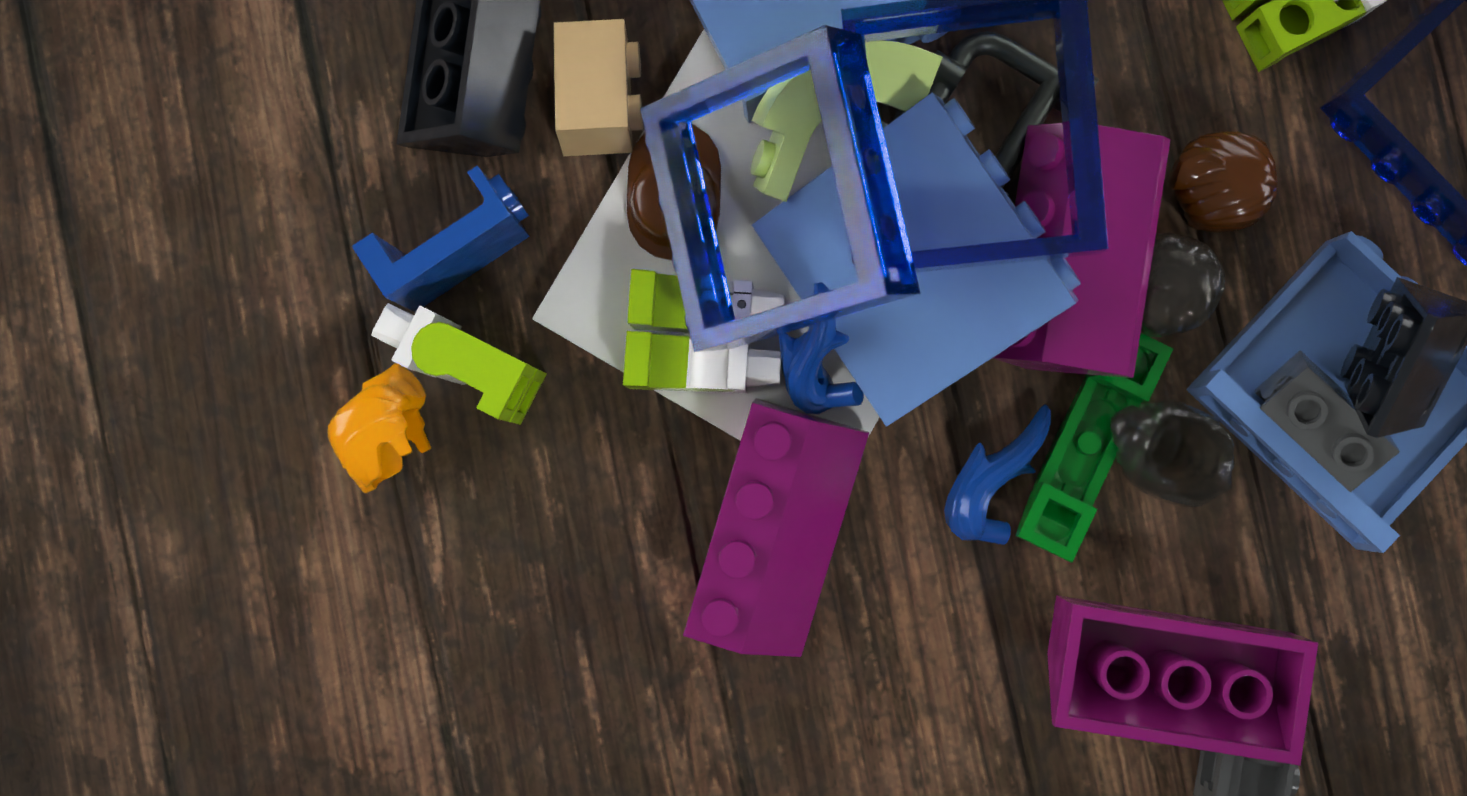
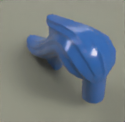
M823 282L814 283V313L807 332L799 338L791 337L785 332L779 334L786 389L796 407L806 414L817 415L835 407L859 406L864 399V393L857 382L833 384L830 375L823 367L822 361L831 350L849 341L848 335L836 329L834 297Z
M1046 404L1039 408L1024 431L1002 450L986 456L983 444L978 443L972 451L947 496L944 508L947 525L950 527L951 532L961 540H979L1005 545L1008 542L1011 534L1010 524L986 518L988 505L992 496L1008 480L1021 474L1036 473L1030 462L1043 445L1051 423V411Z

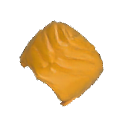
M397 363L381 374L363 382L362 391L341 407L328 425V439L336 456L349 476L364 493L375 490L380 482L401 471L402 456L412 452L409 440L416 445L420 453L431 449V445L424 432L425 422L419 412V409L422 408L425 402V390L421 382L411 371Z

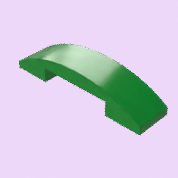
M1140 333L1134 378L1086 375L1056 433L1036 478L1016 533L1017 537L1068 562H1073L1097 512V508L1093 507L1099 491L1141 403L1149 402L1174 348Z

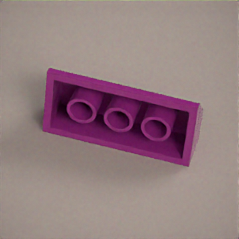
M1085 122L1027 126L1015 207L1025 201L1032 209L1046 231L1037 237L1050 258L1061 253L1080 280L1081 284L1072 290L1079 300L1067 310L994 356L993 359L1028 370L1134 378L1170 139L1165 136Z
M756 398L752 402L683 633L684 637L739 654L802 656L869 436L868 431Z
M1056 595L1047 653L1052 725L1065 729L1301 766L1318 642L1287 631Z

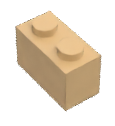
M624 19L554 22L555 131L563 156L631 153L633 151L632 131L643 130L641 95H631V78L641 77L639 42H628Z

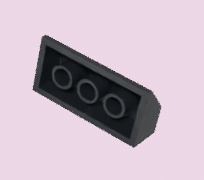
M417 0L397 145L480 157L519 153L521 140L526 130L524 114L528 85L534 71L532 55L536 28L541 19L540 0Z

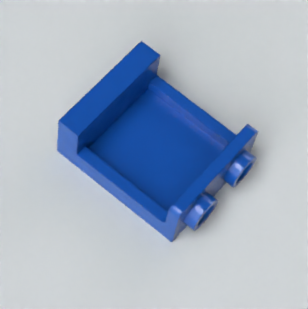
M478 165L469 170L467 173L484 197L483 204L406 255L374 233L369 234L351 246L386 299L416 312L419 305L424 307L530 237L520 222L529 215L500 174L489 179Z

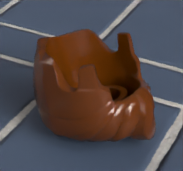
M1241 132L1208 133L1190 141L1175 161L1172 171L1167 178L1169 188L1173 190L1176 200L1180 202V206L1185 212V218L1189 221L1188 226L1199 231L1204 230L1216 233L1239 231L1256 224L1270 209L1278 190L1275 161L1266 143L1256 136Z

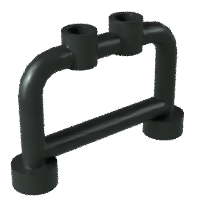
M977 32L963 38L953 48L949 56L937 50L935 54L943 58L929 94L933 92L946 103L972 61L981 55H990L1040 85L995 155L1010 177L1023 156L1027 126L1043 124L1053 108L1074 119L1092 93L1099 78L1081 67H1078L1073 76H1070L1009 37L996 32ZM898 110L892 121L905 112Z

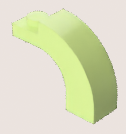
M858 38L827 44L799 58L772 83L757 106L751 120L762 127L773 130L770 140H761L755 151L750 170L751 174L756 176L753 186L765 195L787 202L810 137L815 128L827 115L841 106L857 101H876L906 112L928 96L943 57L906 43Z

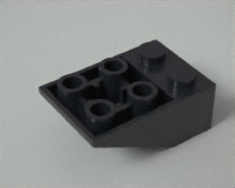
M1397 277L1390 291L1382 289L1376 296L1367 318V323L1373 325L1363 346L1355 344L1350 349L1340 374L1342 378L1346 379L1344 386L1366 434L1375 438L1424 427L1467 346V301Z

